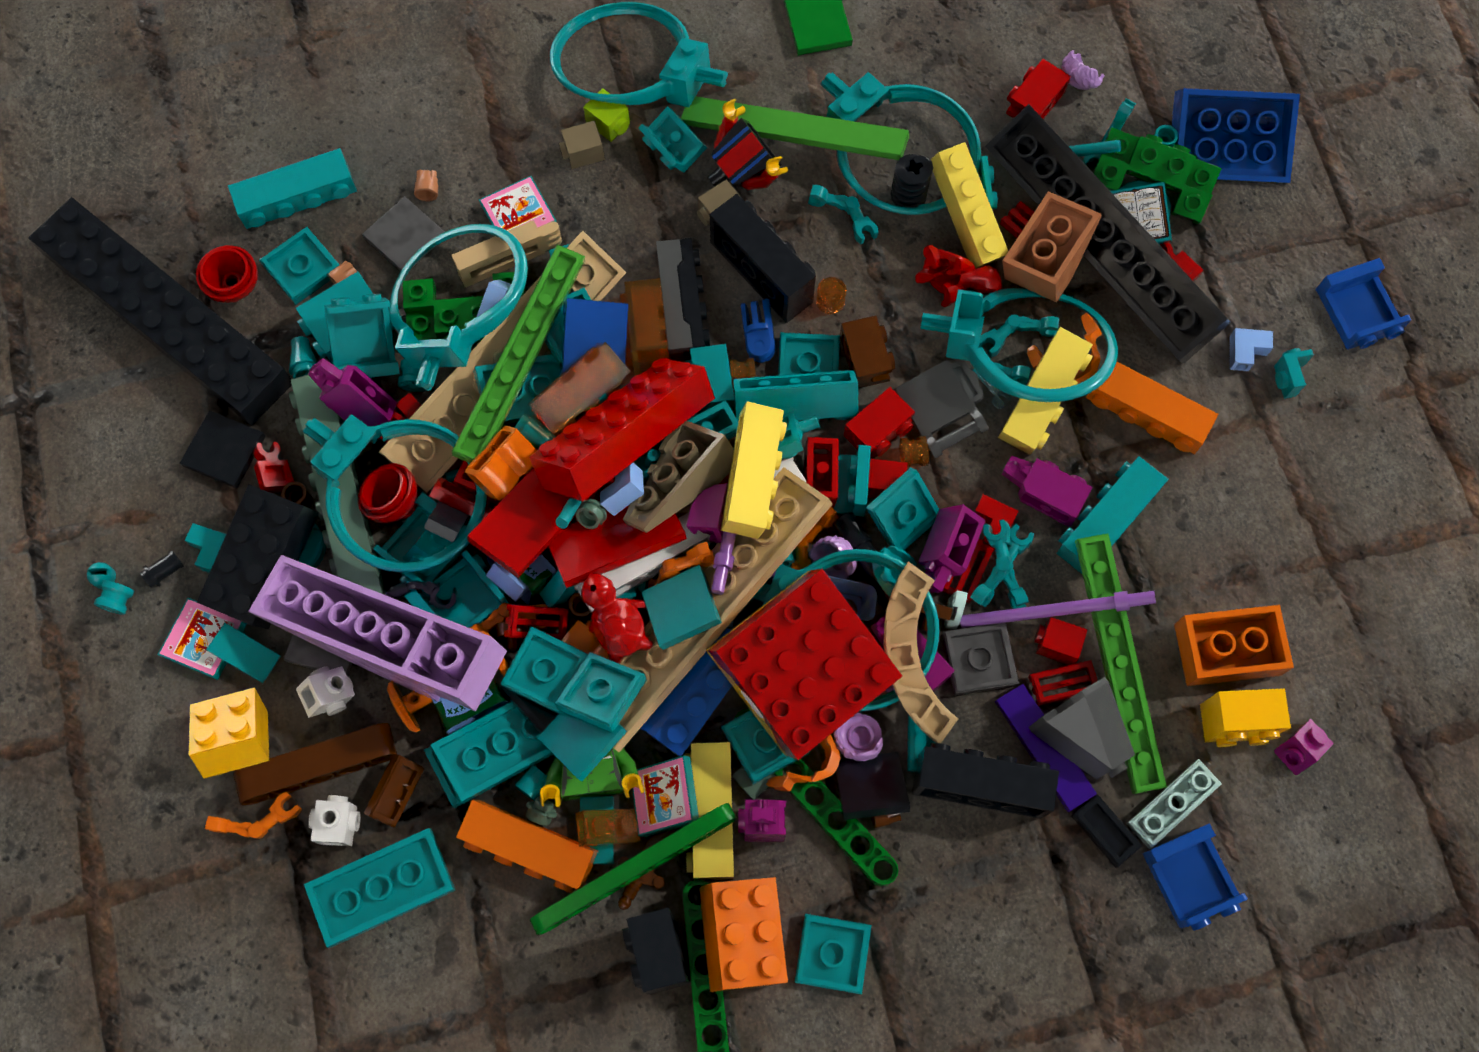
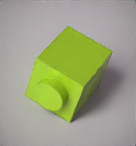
M603 88L598 92V94H610ZM590 100L583 107L586 123L595 121L598 132L610 142L618 135H623L629 127V110L624 104Z

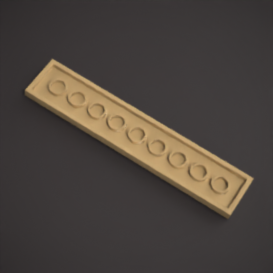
M584 231L567 247V249L585 256V262L569 294L585 288L591 300L601 301L626 274ZM540 277L523 294L510 315L495 330L486 335L470 352L467 366L456 367L409 419L438 424L460 436L480 397L473 373L474 368L498 362ZM545 342L538 356L552 354ZM406 435L391 438L379 451L390 463L405 466L414 476L417 487L425 494L435 485L438 478H441L458 459L452 456L453 447L428 435Z
M783 467L773 479L778 481V487L774 500L770 499L769 510L773 511L770 529H765L758 539L736 534L732 552L734 563L732 571L728 572L724 594L712 593L722 623L665 650H662L658 645L651 620L644 627V633L653 642V647L649 650H638L629 656L623 657L620 663L645 674L647 681L619 722L627 732L613 747L616 751L620 752L705 654L706 650L717 640L833 505L828 497ZM717 543L712 549L714 555L719 552L721 543ZM713 565L702 567L710 590L715 574Z

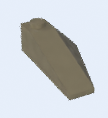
M689 421L684 422L670 433L658 449L661 455L657 463L651 464L647 471L650 477L644 486V494L630 504L623 518L625 524L647 533L693 502L703 490L721 483L731 470L734 451L724 434Z

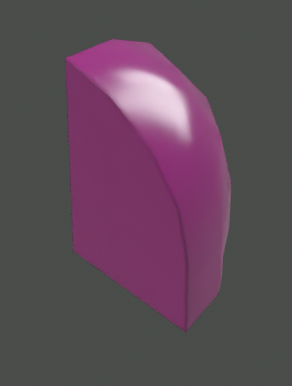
M727 483L713 485L703 490L695 498L686 526L693 534H697V530L710 535L709 541L721 543L723 536L721 525L728 488Z

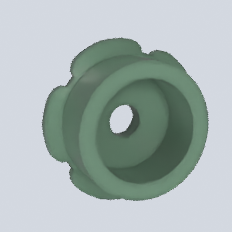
M588 499L580 504L576 511V518L585 528L595 529L599 524H603L607 518V513L598 500Z
M536 797L535 801L526 803L528 810L525 816L530 821L540 825H550L552 818H556L557 813L553 808L554 803L548 799L545 801L544 807L541 806L540 797Z

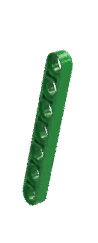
M745 709L738 712L735 718L750 711V709ZM801 759L792 763L801 769V775H814V772ZM783 769L775 772L774 775L783 776ZM822 781L795 783L789 793L872 883L878 886H888L896 879L899 871L898 864L857 819L846 820V826L841 830H834L829 826L828 816L833 812L842 813L840 800ZM810 788H818L823 793V802L816 806L810 805L805 799L806 791ZM858 836L864 837L869 843L868 852L864 855L855 854L850 846L853 838ZM879 861L887 862L892 868V875L887 880H880L874 874V865Z
M729 803L713 809L533 916L530 922L536 935H542L733 823L737 817Z
M693 880L683 890V905L698 1052H729L723 991H716L719 998L718 1004L712 1010L703 1009L698 1001L700 993L710 989L708 974L702 975L695 968L696 959L700 955L706 954L705 939L698 940L692 934L693 924L698 920H703L701 905L692 904L689 901L688 893L691 888L704 886L708 883L703 880ZM708 1025H716L721 1029L722 1039L715 1046H709L703 1041L702 1032Z

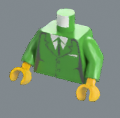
M612 748L583 781L577 779L555 757L547 773L545 786L540 790L541 806L544 807L547 799H555V807H560V791L564 801L578 800L580 797H600L623 793L626 798H630L628 793L630 789L637 787L642 794L644 793V787L638 775L635 761L623 748L618 752Z

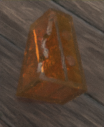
M660 278L624 282L625 293L620 294V302L628 304L627 338H630L631 347L626 348L627 366L633 365L635 376L642 374L650 368L654 361L660 358L669 359Z
M606 342L596 343L527 405L552 433L556 434L559 430L562 433L566 426L577 422L574 419L582 411L586 413L589 409L595 407L600 402L598 398L607 391L611 392L623 382V378L631 371Z

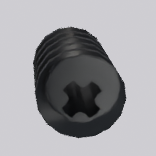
M908 154L897 161L890 193L891 199L896 206L918 207V205L925 204L933 172V164L930 159L921 155Z

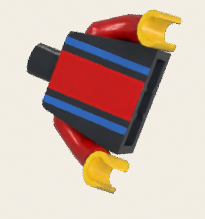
M734 98L726 102L722 108L724 117L714 142L715 149L711 154L719 167L708 176V179L714 187L727 179L728 182L731 181L735 187L741 189L755 190L768 188L779 175L787 173L788 168H779L782 165L779 162L782 156L776 157L749 121L738 118L745 113L746 109L744 106L735 109L734 103L736 99Z

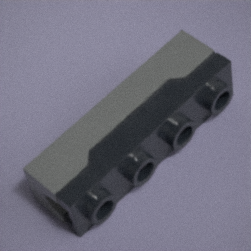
M692 238L656 241L669 359L675 361L690 360V348L710 346L709 330L702 328V320H707L705 302H699L698 293H704L702 275H696L695 267L700 266L699 249H693Z

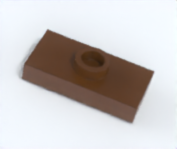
M394 753L363 814L395 828L425 768Z

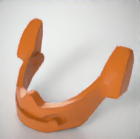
M1088 313L1083 314L1081 320L1086 331L1084 338L1093 344L1090 354L1093 357L1085 371L1079 370L1074 380L1078 381V384L1089 379L1098 371L1101 360L1096 339L1102 332ZM1035 345L1027 348V355L1032 367L1036 369L1043 355Z
M829 735L820 742L826 756L822 763L821 771H816L813 776L786 772L785 776L769 778L766 785L775 790L790 792L795 783L817 782L832 776L840 762V752L832 736Z

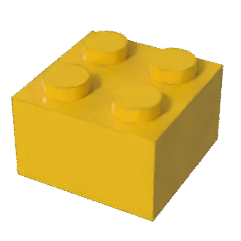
M255 687L190 704L189 756L204 779L269 761L268 711Z
M1285 688L1219 691L1200 704L1205 742H1216L1217 747L1235 746L1237 741H1249L1250 746L1269 744V740L1280 738L1281 733L1291 728Z

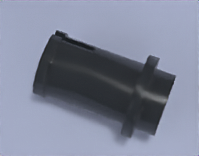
M171 550L166 556L151 566H143L144 570L140 572V575L151 588L155 585L160 587L161 581L179 568L184 567V565Z

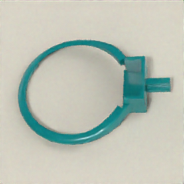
M639 2L605 4L577 15L560 29L550 49L551 69L557 80L564 87L582 97L607 103L641 105L654 102L666 96V100L669 103L689 108L703 83L725 87L728 72L710 67L708 43L689 39L685 26L670 12L654 5ZM635 14L652 18L663 24L678 43L659 75V78L662 80L650 87L635 92L598 94L585 91L574 86L566 78L561 68V53L568 39L586 24L607 16Z
M833 72L828 73L821 82V86L836 98L828 106L826 117L855 122L873 105L879 107L887 99L889 104L898 102H926L945 109L962 126L968 139L971 158L978 173L981 158V142L978 131L968 113L947 95L920 85L899 84L884 86L869 72L850 88ZM836 150L839 169L848 184L862 198L874 206L889 212L906 215L926 214L947 207L944 198L918 205V207H900L877 199L867 192L854 177L849 166L847 152Z
M470 224L448 230L423 245L408 260L399 273L390 297L389 316L392 326L399 333L395 349L412 368H420L415 383L418 388L423 387L427 391L431 390L434 386L439 367H466L473 343L495 330L510 315L520 300L527 280V258L518 239L507 230L489 224ZM486 233L505 241L511 248L515 261L513 281L505 296L489 310L465 323V329L460 330L458 326H451L447 339L418 340L414 336L413 330L402 320L398 309V295L401 285L413 265L435 245H439L458 235Z
M1024 288L1001 289L988 294L984 298L982 293L958 289L953 317L923 313L920 329L949 333L947 358L970 361L978 374L989 384L1009 395L1025 400L1063 402L1085 396L1104 384L1112 374L1118 358L1117 340L1107 321L1087 304L1064 294L1060 296L1059 301L1074 305L1091 315L1097 321V325L1101 329L1107 344V356L1102 367L1084 382L1065 388L1042 389L1018 383L1009 378L993 363L983 347L979 348L985 318L982 315L986 311L1012 299L1045 297Z
M351 414L336 432L329 429L316 418L307 421L303 433L322 446L310 463L316 473L327 481L326 509L331 527L342 545L356 558L382 570L415 572L432 568L449 560L469 543L467 536L482 521L487 504V494L476 483L474 510L462 534L441 552L416 562L388 561L364 550L347 532L340 509L341 490L338 488L340 485L338 478L369 442L375 444L378 441L377 438L381 436L383 441L406 435H428L438 438L454 448L459 438L457 434L438 424L411 419L367 426Z
M866 549L843 550L826 555L800 570L781 564L775 573L772 583H765L753 598L764 602V605L807 571L822 568L826 570L845 562L865 561L876 563L893 570L899 575L906 565L898 559L878 551ZM929 591L922 604L927 620V641L920 660L924 676H926L934 661L939 642V618ZM895 690L876 697L860 711L880 709L899 701Z

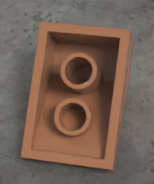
M1048 191L1002 260L1004 279L1057 303L1083 257L1101 219V213Z

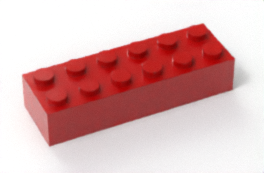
M660 358L654 361L652 366L642 374L631 378L630 383L612 392L603 403L589 409L580 420L566 426L563 432L553 440L543 443L539 450L529 457L542 489L579 501L587 499L715 399L705 367L688 362Z

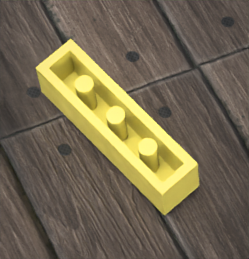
M963 142L938 152L930 159L933 164V173L967 259L977 269L1003 258L1008 253V248L966 143Z
M1060 327L1026 386L1058 389L1077 385L1078 381L1074 380L1079 370L1084 372L1093 356L1088 354L1093 344ZM1019 398L998 438L1028 455H1031L1036 448L1041 450L1050 435L1045 432L1050 422L1056 424L1064 410L1060 406L1061 402H1037Z
M746 402L740 412L721 531L758 539L765 529H770L773 520V511L769 510L770 499L774 500L778 487V481L773 480L775 470L779 469L782 460V452L778 451L779 441L784 439L787 423L782 422L784 410Z
M730 742L691 743V752L685 753V756L691 758L699 818L726 803H729L732 808ZM733 823L694 845L693 852L686 853L687 873H693L694 880H734Z

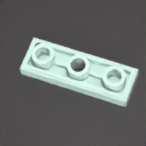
M1198 759L1126 824L1151 849L1222 783ZM1172 798L1179 802V808H1175L1172 805Z

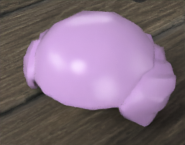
M1072 50L1063 59L1061 67L1065 73L1071 76L1069 81L1071 86L1080 90H1088L1101 85L1105 75L1101 74L1098 77L1096 69H1090L1089 66H1085L1081 59V54H1074V50Z
M836 535L834 537L826 536L812 545L809 557L813 563L826 555L843 550H851L853 547L848 540L842 537H837ZM857 561L837 564L824 571L828 576L847 579L856 569Z
M860 711L833 732V740L841 754L855 761L874 759L880 753L883 746L879 724L871 716L864 715Z

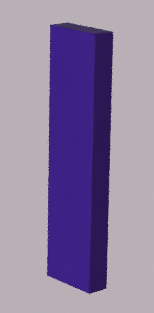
M1021 684L995 701L1033 761L1047 763L1050 765L1051 770L1059 771L1056 795L1067 812H1070L1097 794L1076 764L1038 738L1028 728L1044 716L1024 684Z

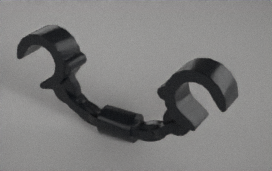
M404 581L390 587V590L386 591L384 595L397 599L411 592L410 589H423L425 593L431 595L429 605L445 610L455 604L457 590L454 587L452 596L449 599L442 600L437 596L440 582L435 584L431 581H410L408 583Z

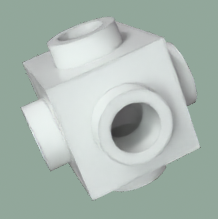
M328 666L313 671L296 688L308 718L327 712L328 716L335 715L347 708L345 704L355 696L353 683L346 676L342 666L331 670Z
M328 795L327 801L316 800L315 809H311L309 815V828L312 829L311 841L320 845L352 846L354 831L357 832L359 830L361 820L357 806L348 802V797Z

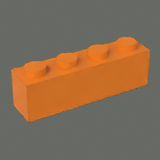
M1116 362L1112 374L1104 384L1086 396L1096 407L1108 409L1119 415L1123 421L1130 424L1135 423L1146 429L1153 437L1163 438L1173 443L1178 450L1190 452L1194 455L1203 445L1219 415L1119 362Z
M481 800L471 801L456 838L465 841L464 848L482 854L484 849L495 854L493 860L512 867L513 862L525 867L523 871L525 874L542 880L543 876H547L556 880L554 883L555 887L570 893L573 892L574 888L578 890L585 886L598 853L596 849Z

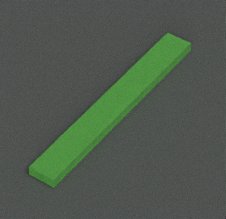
M695 96L690 107L684 108L681 119L687 126L718 131L724 117L722 108L728 101ZM734 103L735 109L741 106L745 107V113L738 118L749 121L761 138L899 160L903 157L909 139V130Z
M557 244L452 450V456L471 463L478 454L486 449L491 439L501 430L585 262L584 255Z
M1109 534L1075 540L1088 599L1114 596V592H1122ZM1116 609L1091 612L1105 676L1110 684L1135 753L1133 757L1125 761L1128 767L1127 774L1132 794L1167 788L1127 612H1117Z

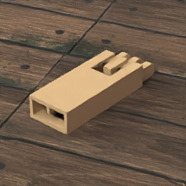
M534 220L508 231L522 245L527 261L545 254V251L562 243L559 225L554 221L537 227ZM496 236L451 255L465 288L493 276L492 273H500L515 266L511 248L505 241Z

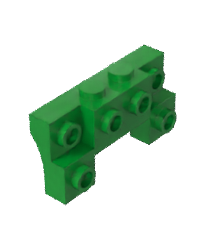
M1111 128L1105 141L1120 140L1121 151L1100 154L1093 171L1097 178L1111 191L1119 190L1125 174L1153 184L1164 182L1165 189L1176 193L1179 192L1171 214L1193 220L1192 222L1196 224L1201 223L1222 168L1196 159V156L1189 154L1191 150L1187 147L1177 144L1170 147L1162 144L1163 139L1157 136L1146 134V137H1137Z
M514 272L492 273L493 281L500 279L511 284ZM433 279L403 281V308L406 313V324L413 330L414 336L418 340L447 339L451 326H458L460 330L465 329V323L477 317L484 296L436 300V286ZM483 338L476 341L475 343L478 344Z

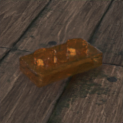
M635 809L583 810L575 813L579 847L625 845L641 842L638 836Z

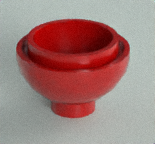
M225 245L212 249L202 257L196 269V281L199 288L206 296L220 303H233L242 300L253 291L258 280L257 265L253 257L245 249L238 246ZM233 281H237L235 285L229 286Z
M397 463L386 464L377 468L367 476L359 490V510L368 519L378 523H389L410 517L415 511L417 498V483L414 476L405 466Z

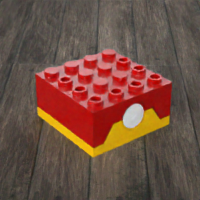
M823 568L804 573L706 650L782 753L796 760L801 759L903 677Z

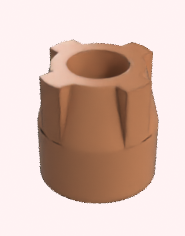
M421 169L417 171L414 195L417 199L422 201L437 199L438 179L436 171Z
M344 261L327 275L335 285L357 271L350 262Z

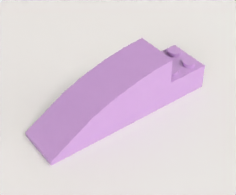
M284 555L279 557L249 609V612L383 678L435 701H439L440 697L473 711L477 710L507 652L489 635Z

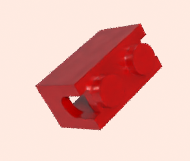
M1042 59L1036 67L1031 66L1023 77L1024 82L1020 87L1015 85L1010 91L1007 101L1011 105L1007 109L1006 114L1014 118L1030 104L1044 119L1066 93L1071 76L1045 59Z
M889 387L845 424L843 436L857 450L859 445L871 446L870 459L875 455L880 457L891 447L892 444L890 442L897 436L900 438L904 437L913 428L914 425L912 424L913 420L911 417L915 415V411Z
M807 437L804 447L803 476L807 484L830 499L833 504L831 507L834 509L838 499L839 438ZM826 449L827 454H814V450Z

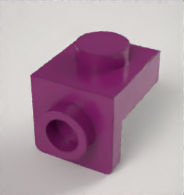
M1309 719L1288 740L1279 745L1274 750V753L1294 775H1298L1316 763L1334 743L1327 737L1323 729L1318 727L1312 719Z

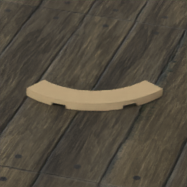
M907 562L896 581L888 602L884 622V652L903 676L893 684L902 706L928 737L936 743H942L959 718L939 701L929 686L921 668L917 647L919 614L925 597L935 580L910 562Z

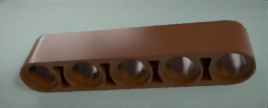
M382 723L269 758V761L235 770L233 776L240 805L257 804L276 798L284 792L291 793L390 761L393 754H397L390 724Z

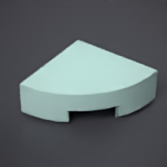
M957 590L948 599L947 607H951L953 610L950 620L945 619V628L952 630L958 628L964 612L967 592Z

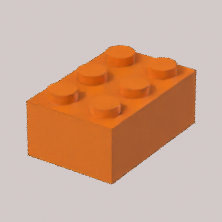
M1280 605L1184 615L1174 624L1187 686L1281 676L1294 668Z
M776 877L715 882L699 887L710 992L788 983Z

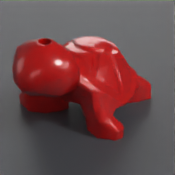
M927 245L924 248L923 254L926 259L923 269L915 275L916 283L929 282L937 291L943 293L944 300L941 306L948 307L954 303L957 298L958 289L967 291L970 288L983 295L1002 289L1001 276L996 268L987 265L976 269L970 260L961 255L938 249L933 245Z
M590 573L584 580L581 596L584 603L594 608L591 614L592 621L589 625V632L595 633L599 643L606 650L608 659L620 664L623 657L629 656L638 650H649L652 648L653 642L644 633L643 619L638 611L647 608L645 602L628 598L616 599V589L613 582L599 573Z

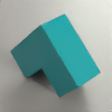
M194 523L192 524L185 542L191 547L201 550L194 564L196 567L210 573L226 534Z
M558 570L540 592V596L548 607L556 608L563 606L574 593H578V590L576 591L574 586L566 588Z

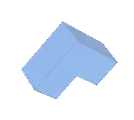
M500 279L490 281L477 317L496 305L505 296L511 284Z
M1235 328L1230 335V370L1249 371L1254 365V355L1267 356L1273 349V331Z
M634 462L615 476V482L600 492V504L615 516L644 494L643 471Z
M497 562L492 565L486 575L515 602L529 589L520 578L514 576Z

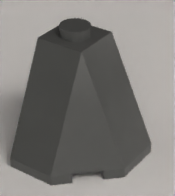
M1106 677L1075 694L1068 701L1051 710L1028 727L1034 735L1096 780L1106 773L1113 778L1128 768L1124 762L1135 755Z

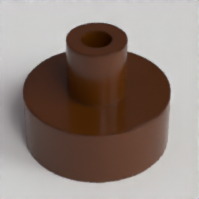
M505 622L497 624V639L507 641L508 651H518L520 640L525 638L504 637V630H508V624H505ZM517 625L516 631H529L528 625Z

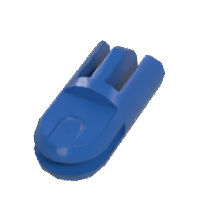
M769 299L762 300L765 323L762 322L758 301L751 302L753 324H750L746 303H741L746 351L749 357L757 363L769 361L775 353L774 330Z

